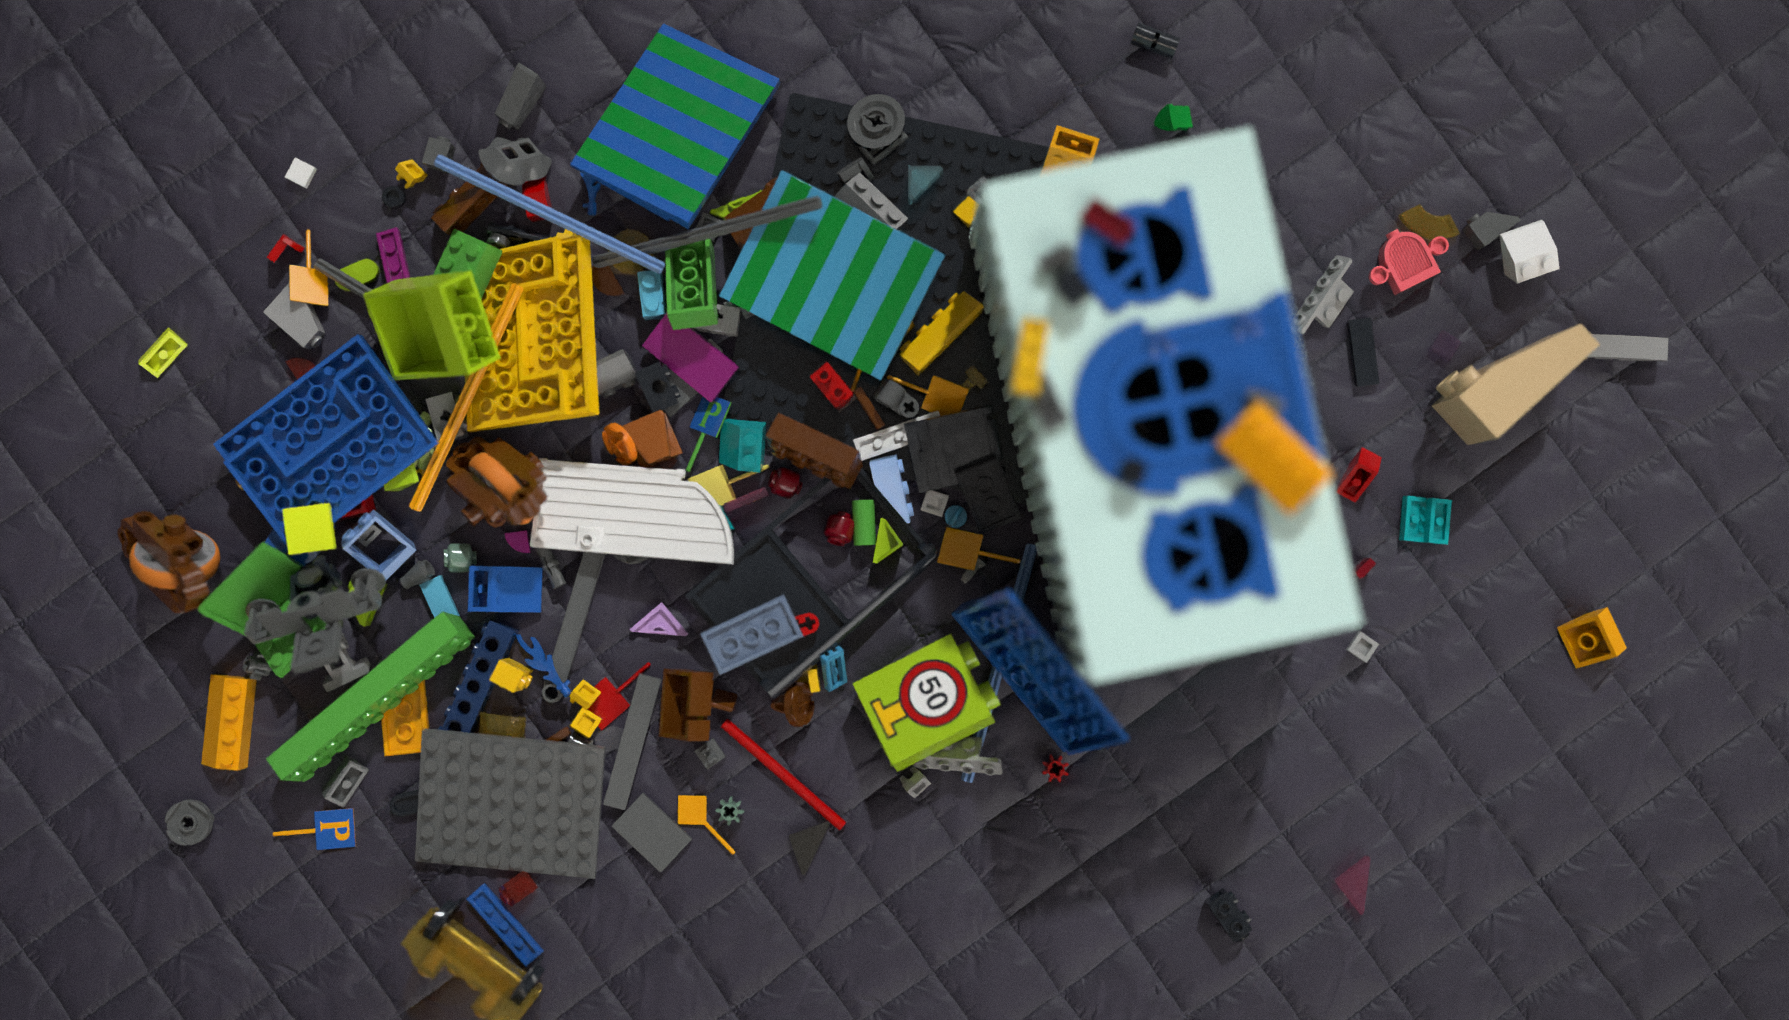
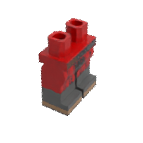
M828 362L810 376L838 412H841L856 399L852 391Z

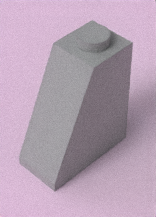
M288 283L263 313L303 348L311 350L321 344L322 337L325 335L324 329L312 304L289 301Z

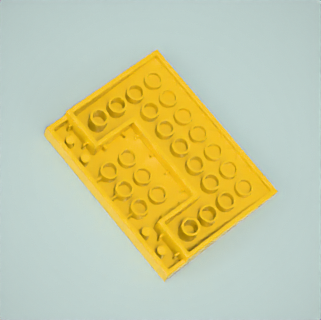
M580 235L563 239L551 237L500 249L503 252L481 299L490 328L510 285L515 283L522 286L524 290L497 346L500 359L489 364L467 411V431L476 432L599 415L590 241ZM465 375V383L469 375Z

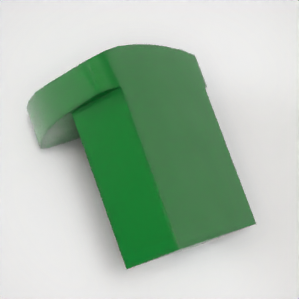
M1165 105L1156 116L1154 125L1165 131L1193 128L1189 106Z

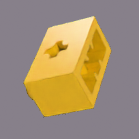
M511 658L500 659L489 680L514 693L523 690V688H528L533 679V676H531L533 670Z

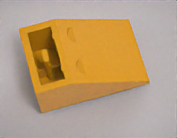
M1057 125L1041 172L1092 162L1100 139Z

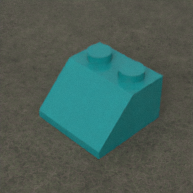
M725 419L720 431L719 463L738 471L760 473L764 466L766 422Z

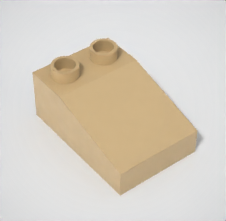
M1582 324L1557 332L1478 370L1470 365L1460 373L1457 370L1452 372L1437 385L1436 389L1442 397L1432 407L1467 445L1497 439L1600 344Z

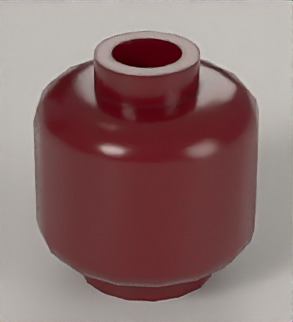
M779 467L777 470L774 469L768 481L772 494L785 499H791L795 494L798 495L803 485V482L800 481L799 473L785 467Z
M839 511L837 514H832L828 517L824 529L827 542L835 546H844V544L851 542L854 532V521L850 518V514Z

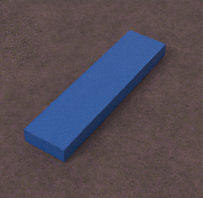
M486 883L481 885L466 899L525 967L544 951Z

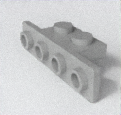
M1337 255L1330 262L1329 267L1317 281L1316 286L1294 316L1297 333L1304 334L1314 318L1323 327L1330 328L1354 292L1341 280L1352 263L1350 258Z
M966 737L913 764L914 767L919 769L952 770L964 773L975 772L986 775H1001L1003 771L1001 759L980 757L983 744L980 737Z

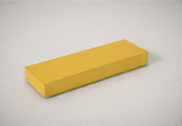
M1023 318L1012 389L1013 393L1038 396L1049 321Z

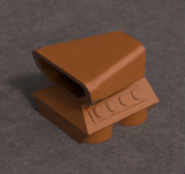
M658 410L622 426L635 444L637 461L640 467L652 468L682 454L666 412H663V410Z

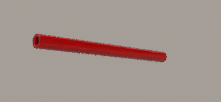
M727 719L722 724L721 728L835 828L839 831L846 824L844 819L733 722Z

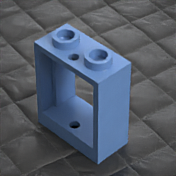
M374 509L370 513L363 514L358 521L359 524L353 530L349 529L346 531L341 541L342 547L346 552L366 568L382 573L386 580L416 551L414 543ZM375 521L401 542L380 565L353 544Z

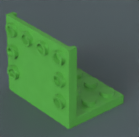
M263 542L198 607V610L202 615L245 635V624L249 618L245 612L246 606L253 600L267 599L275 602L280 607L281 612L287 611L290 604V576L296 575L298 570L304 565ZM305 616L302 617L311 627L313 633L326 629L325 623L319 616L310 620L306 619ZM296 633L255 644L275 675L283 678L291 670Z

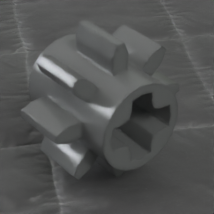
M254 651L253 656H246L243 663V671L247 672L246 676L250 677V679L261 681L262 676H268L271 672V667L262 654Z

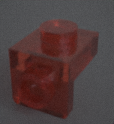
M522 871L498 889L502 901L513 906L538 887L528 872Z

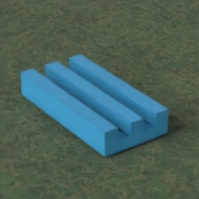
M840 646L835 647V652L830 650L828 651V656L824 654L820 656L824 687L828 692L847 683L844 651ZM835 659H837L838 670L836 668Z

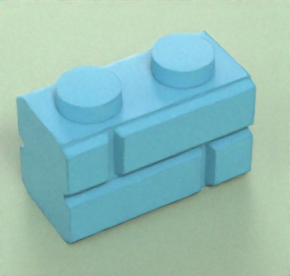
M652 270L637 272L643 318L645 320L662 319L667 313L663 274H658Z

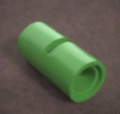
M874 500L852 501L854 546L876 545Z

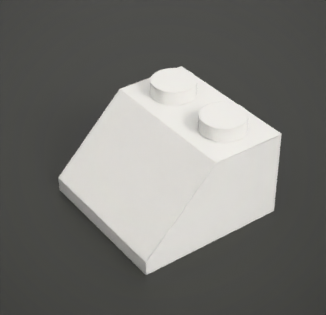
M1543 220L1499 234L1504 274L1517 284L1559 269L1557 248Z

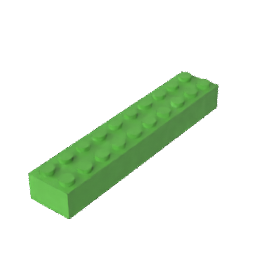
M442 611L266 758L281 780L305 782L314 776V771L319 767L329 764L332 756L348 748L350 741L362 736L367 731L366 728L369 725L380 721L387 710L397 707L405 695L415 692L419 687L418 684L423 680L433 677L436 669L452 661L453 655L458 651L466 649L475 636L460 616Z

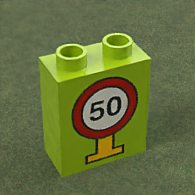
M950 634L853 683L886 754L897 772L995 723L990 710L1000 706V702L989 681L978 686L974 681L970 670L979 666L980 663L968 641L957 646Z

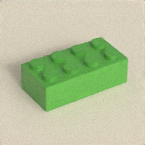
M453 229L433 276L472 271L480 298L482 299L503 251Z
M711 238L665 250L667 315L673 330L718 324L715 254Z

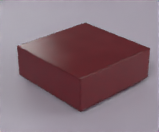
M1364 558L1351 571L1352 577L1354 579H1362L1376 563L1371 558Z

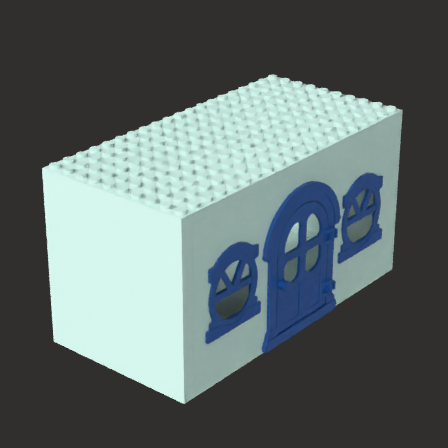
M1252 129L1237 130L984 184L982 192L979 193L978 203H976L977 208H975L970 236H968L971 249L975 248L976 251L973 261L975 270H980L981 274L978 284L980 292H984L986 297L983 301L985 314L990 315L988 330L990 336L995 338L992 347L994 357L999 358L1000 361L999 367H997L999 379L1004 380L1005 384L1002 389L1004 402H1009L1010 409L1007 411L1009 424L1013 423L1015 431L1011 434L1014 446L1018 445L1019 453L1016 455L1018 467H1023L1024 475L1021 477L1024 490L1028 489L1029 498L1026 499L1028 512H1033L1034 520L1031 521L1033 534L1037 533L1039 542L1035 543L1038 556L1043 558L1044 564L1040 565L1043 578H1047L1048 587H1045L1048 600H1052L1053 609H1050L1052 622L1057 623L1058 631H1055L1057 644L1062 645L1063 656L1076 670V673L1080 677L1094 683L1362 625L1330 478L1311 498L1293 514L1288 516L1227 455H1224L1225 453L1215 444L1237 419L1251 407L1244 400L1251 388L1280 397V401L1285 404L1277 419L1327 467ZM1093 197L1124 217L1130 218L1136 224L1133 230L1135 242L1126 240L1123 246L1119 247L1079 220V217ZM1144 214L1159 216L1173 223L1182 233L1186 245L1187 260L1183 271L1173 283L1160 290L1157 289L1141 217ZM1061 243H1064V245L1071 243L1077 262L1073 263L1069 269L1077 266L1093 289L1092 296L1071 310L1053 285L1054 280L1057 279L1055 275L1062 269L1042 272L1037 258L1042 257V255ZM1107 244L1138 254V256L1111 279L1102 263V246ZM1141 267L1147 292L1139 293L1122 288L1121 285ZM1023 318L1049 321L1042 373L1046 372L1051 380L1057 396L1069 417V422L1048 432L1045 431L1028 395L1012 392ZM1184 355H1199L1212 368V382L1205 390L1182 394L1177 388L1173 361L1175 358ZM1147 363L1157 364L1160 369L1165 392L1164 397L1160 400L1128 405L1122 397V389L1127 379L1141 366ZM1203 403L1215 405L1223 416L1220 433L1215 439L1208 442H1191L1183 415L1184 409ZM1161 412L1168 413L1175 437V446L1170 450H1158L1145 446L1132 436L1130 432L1131 421L1147 415ZM1136 456L1138 462L1143 459L1145 460L1149 471L1144 473L1147 478L1146 480L1129 487L1127 482L1120 483L1116 472L1120 471L1119 463ZM1207 513H1221L1235 518L1247 529L1251 537L1254 551L1252 564L1246 575L1239 582L1225 590ZM1196 516L1202 541L1177 534L1176 529L1187 519ZM1170 542L1205 553L1179 578L1174 575L1168 562V545ZM1207 566L1213 591L1202 592L1188 587V583Z

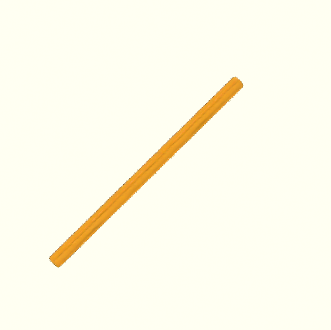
M515 283L510 285L491 326V336L494 338L496 346H498L524 290L522 286ZM489 365L468 376L438 441L439 444L436 446L409 504L411 509L419 512L422 511Z

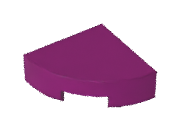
M527 530L504 533L508 544L513 549L522 553H531Z

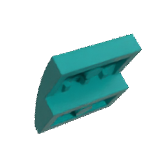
M1403 496L1399 540L1448 545L1452 500Z

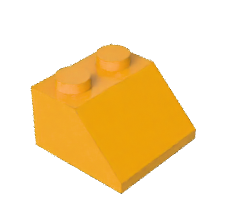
M1608 607L1586 613L1557 627L1576 669L1618 657L1627 648Z

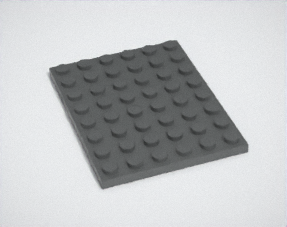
M424 728L421 740L415 861L595 879L606 746Z

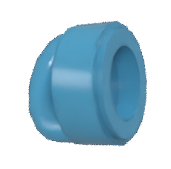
M956 505L946 510L945 521L950 527L958 528L966 522L967 514L962 507Z

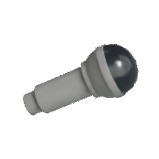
M978 555L975 570L967 569L962 575L961 580L964 583L970 581L977 570L986 565L987 557Z

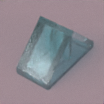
M908 166V203L910 205L943 174L941 166Z

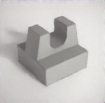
M1358 631L1346 650L1367 663L1379 644L1361 631Z
M911 767L910 771L913 773V776L908 780L902 775L900 780L903 788L913 798H916L931 782L919 770Z

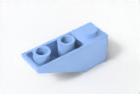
M897 454L871 459L869 463L874 485L905 522L910 523V516H914L912 503H907L906 495L909 494L907 481H903L901 473L905 472L902 459L898 460Z

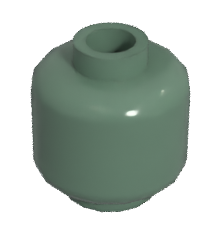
M452 543L448 545L447 549H444V567H448L451 573L469 572V566L477 564L476 551H472L471 545L468 543Z

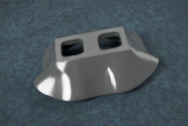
M497 137L486 149L478 151L480 161L492 177L500 182L514 186L545 177L552 163L551 158L542 154L529 138H519L515 141H510ZM527 144L534 153L526 154L520 145ZM502 150H512L517 158H507Z

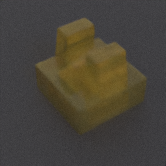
M971 366L965 372L969 378L962 386L969 388V391L975 385L981 389L989 381L974 366Z

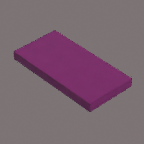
M667 313L642 345L662 363L667 364L668 368L710 403L715 400L739 368V366L693 328L673 330Z

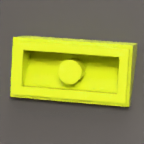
M167 328L138 360V363L158 378L188 344L171 329Z

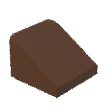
M717 689L711 701L712 707L732 712L738 695Z

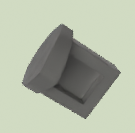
M863 158L854 160L836 173L843 182H846L859 172H862L870 182L875 179Z

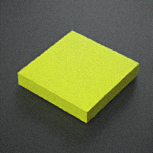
M330 503L282 509L288 555L336 549Z

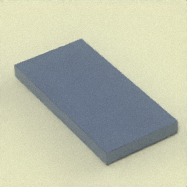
M784 594L700 633L719 675L803 637V633Z

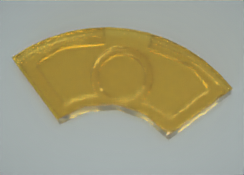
M1420 204L1398 215L1409 230L1427 239H1434L1438 236L1449 239L1460 234L1450 214L1435 216L1426 212Z

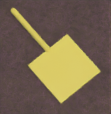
M720 465L688 478V481L697 482L711 494L719 505L723 506L737 500L731 486L732 483L759 472H747L729 480L724 466ZM764 465L761 471L768 469L769 465Z

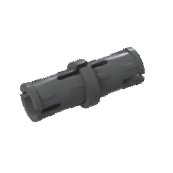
M535 548L543 564L542 570L543 572L546 571L552 588L557 589L567 584L560 571V563L558 560H555L551 549Z

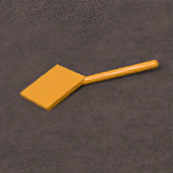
M678 795V824L704 825L731 854H735L734 849L707 822V796Z

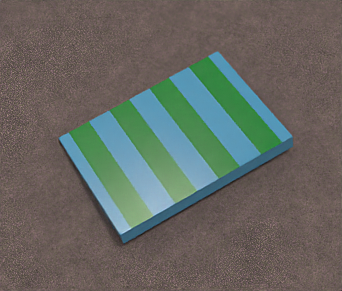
M782 170L762 210L814 196L821 198L822 208L753 227L719 296L882 380L945 254Z

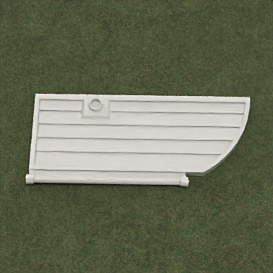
M546 458L539 459L544 466L541 470L547 477V480L543 483V489L548 498L541 505L538 515L533 518L530 547L734 564L733 538L725 514L716 500L697 482L682 481V478H685L686 475L685 469L671 470L557 461Z

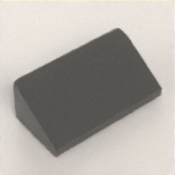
M347 755L322 791L324 799L344 808L369 769Z

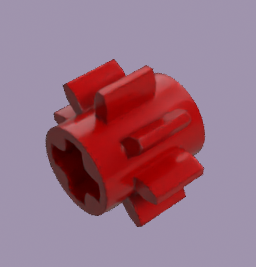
M1050 754L1048 762L1042 761L1046 769L1042 770L1041 773L1049 774V782L1053 778H1057L1061 782L1060 777L1063 774L1068 776L1064 767H1067L1069 763H1061V755L1054 759ZM1053 763L1061 766L1056 774L1053 771H1049V769H1052Z

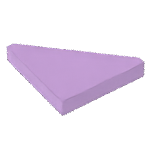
M662 602L630 628L631 632L687 636L689 634Z

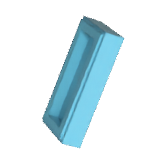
M442 575L420 584L434 618L442 611L460 616Z

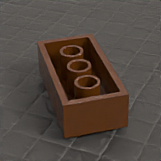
M778 413L766 434L769 447L775 457L779 459H784L785 457L791 460L794 466L800 469L808 468L812 470V474L819 478H829L834 485L840 488L845 486L851 489L863 467L859 450L783 414Z

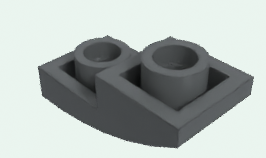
M1042 373L1038 396L1028 395L1045 431L1048 432L1069 422V417L1047 373Z

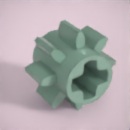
M730 796L728 802L721 799L720 803L723 807L716 809V812H721L719 821L727 820L728 826L732 820L740 822V818L737 815L743 814L745 811L739 809L742 801L740 800L736 803L733 801L732 796ZM726 806L728 808L732 806L735 808L734 816L731 813L729 815L725 813L727 810Z

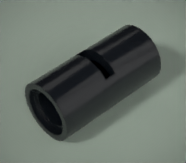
M1138 22L1130 44L1172 59L1180 38Z

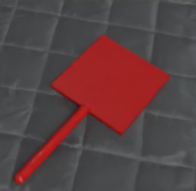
M647 662L618 689L614 687L607 677L594 686L601 694L587 710L602 719L598 724L601 731L631 706L620 692L639 676V673L642 674L650 667V662Z

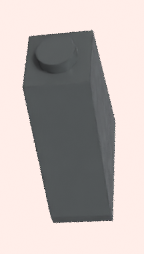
M518 63L494 113L499 119L498 123L508 130L511 127L517 131L520 129L547 87L537 73L521 63Z

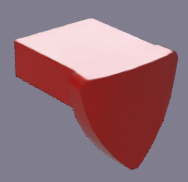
M283 234L267 258L275 263L287 245L300 253L305 248Z

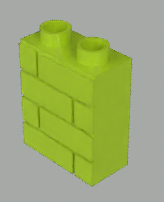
M472 271L397 279L363 294L369 316L372 319L383 350L384 358L394 380L470 375L500 359L495 340L491 336L492 331Z

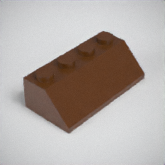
M482 162L480 163V168L476 171L477 173L484 175L506 187L509 186L508 184L496 180L494 177H492L486 171ZM465 181L460 188H456L450 193L449 200L444 205L440 204L434 210V215L431 218L449 236H451L453 229L464 232L498 196Z

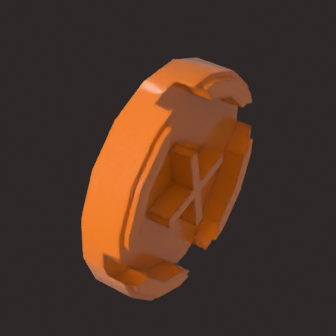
M610 423L605 426L602 432V439L607 451L611 455L615 454L617 457L615 460L622 465H630L637 459V449L628 432L617 423Z

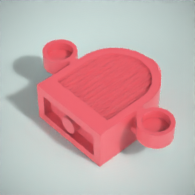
M1396 229L1385 235L1387 241L1381 246L1378 255L1380 266L1374 267L1369 272L1368 277L1374 285H1381L1388 281L1394 295H1397L1439 274L1441 271L1433 255L1439 256L1445 253L1449 248V243L1446 238L1438 236L1432 239L1427 246L1424 239L1412 232L1400 233Z

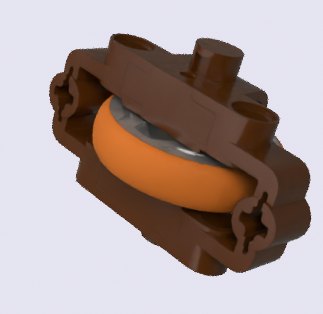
M475 437L469 442L461 443L454 449L453 456L446 462V466L453 474L446 482L467 503V506L461 510V513L473 526L477 525L482 519L492 527H499L506 520L512 525L526 524L538 515L541 505L548 498L543 489V483L547 480V477L541 470L544 467L542 462L532 452H529L526 456L522 455L500 437H497L491 443H488L482 437Z
M142 511L121 519V527L117 529V534L122 544V551L129 559L135 576L172 612L182 614L198 608L205 601V598L209 596L205 581L216 573L220 564V551L216 542L208 535L193 530L186 524L185 518L180 515H169L160 521L153 513Z

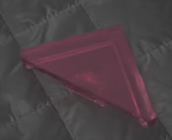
M1367 855L1334 880L1360 915L1364 913L1371 860Z

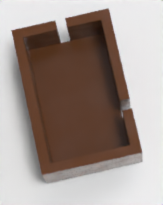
M663 668L659 737L683 741H709L710 720H707V717L711 716L713 672Z

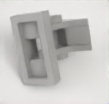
M344 633L341 635L339 656L344 664L335 667L333 663L324 666L329 675L325 676L323 682L327 692L369 673L370 662L367 657L354 661L347 653L346 649L349 648V645L344 637Z

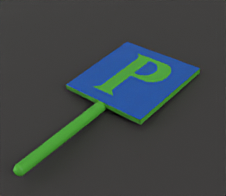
M702 396L690 428L700 431L701 435L687 465L686 472H690L705 435L718 437L732 402L716 397L710 403Z

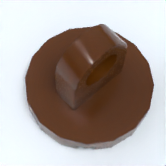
M794 682L787 689L785 695H779L775 700L772 699L770 705L773 710L785 713L787 721L794 727H804V725H807L811 721L815 707L814 701H811L813 693H811L809 684L805 682Z

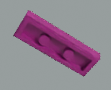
M395 227L376 233L387 283L397 279L411 278L400 230Z

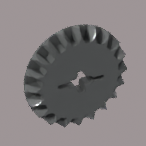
M882 94L870 95L859 100L851 109L847 120L848 131L851 138L864 149L866 147L872 150L875 148L883 149L884 146H891L892 142L898 140L899 135L903 133L905 114L901 105L892 97ZM877 119H880V122L882 124H877L876 127H874L871 121H877Z

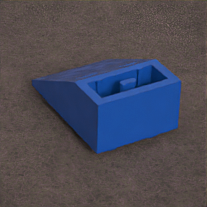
M469 566L468 611L541 612L542 568Z

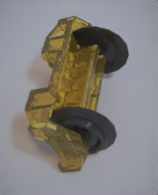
M461 897L456 902L449 899L440 909L438 907L431 908L417 922L401 943L407 949L413 965L418 968L419 974L425 978L434 979L448 967V971L456 977L461 976L467 981L466 984L470 988L481 991L471 1006L479 1018L483 1020H520L543 989V984L540 982L535 988L534 985L546 970L541 965L544 955L542 954L526 974L524 970L453 919L463 904L465 897Z

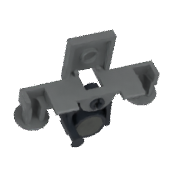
M319 556L314 561L302 566L296 575L290 576V604L287 611L281 612L280 607L275 602L267 599H256L246 606L245 612L249 618L245 624L244 634L253 644L296 633L291 669L295 674L338 662L343 627L342 619L381 608L382 596L378 591L382 590L386 584V579L382 573L370 568L356 571L351 576L350 581L354 590L345 593L343 589L337 590V587L342 585L339 571L333 564L328 565L326 563L325 556ZM305 616L306 619L310 620L319 616L325 623L326 629L313 633L311 627L302 617Z

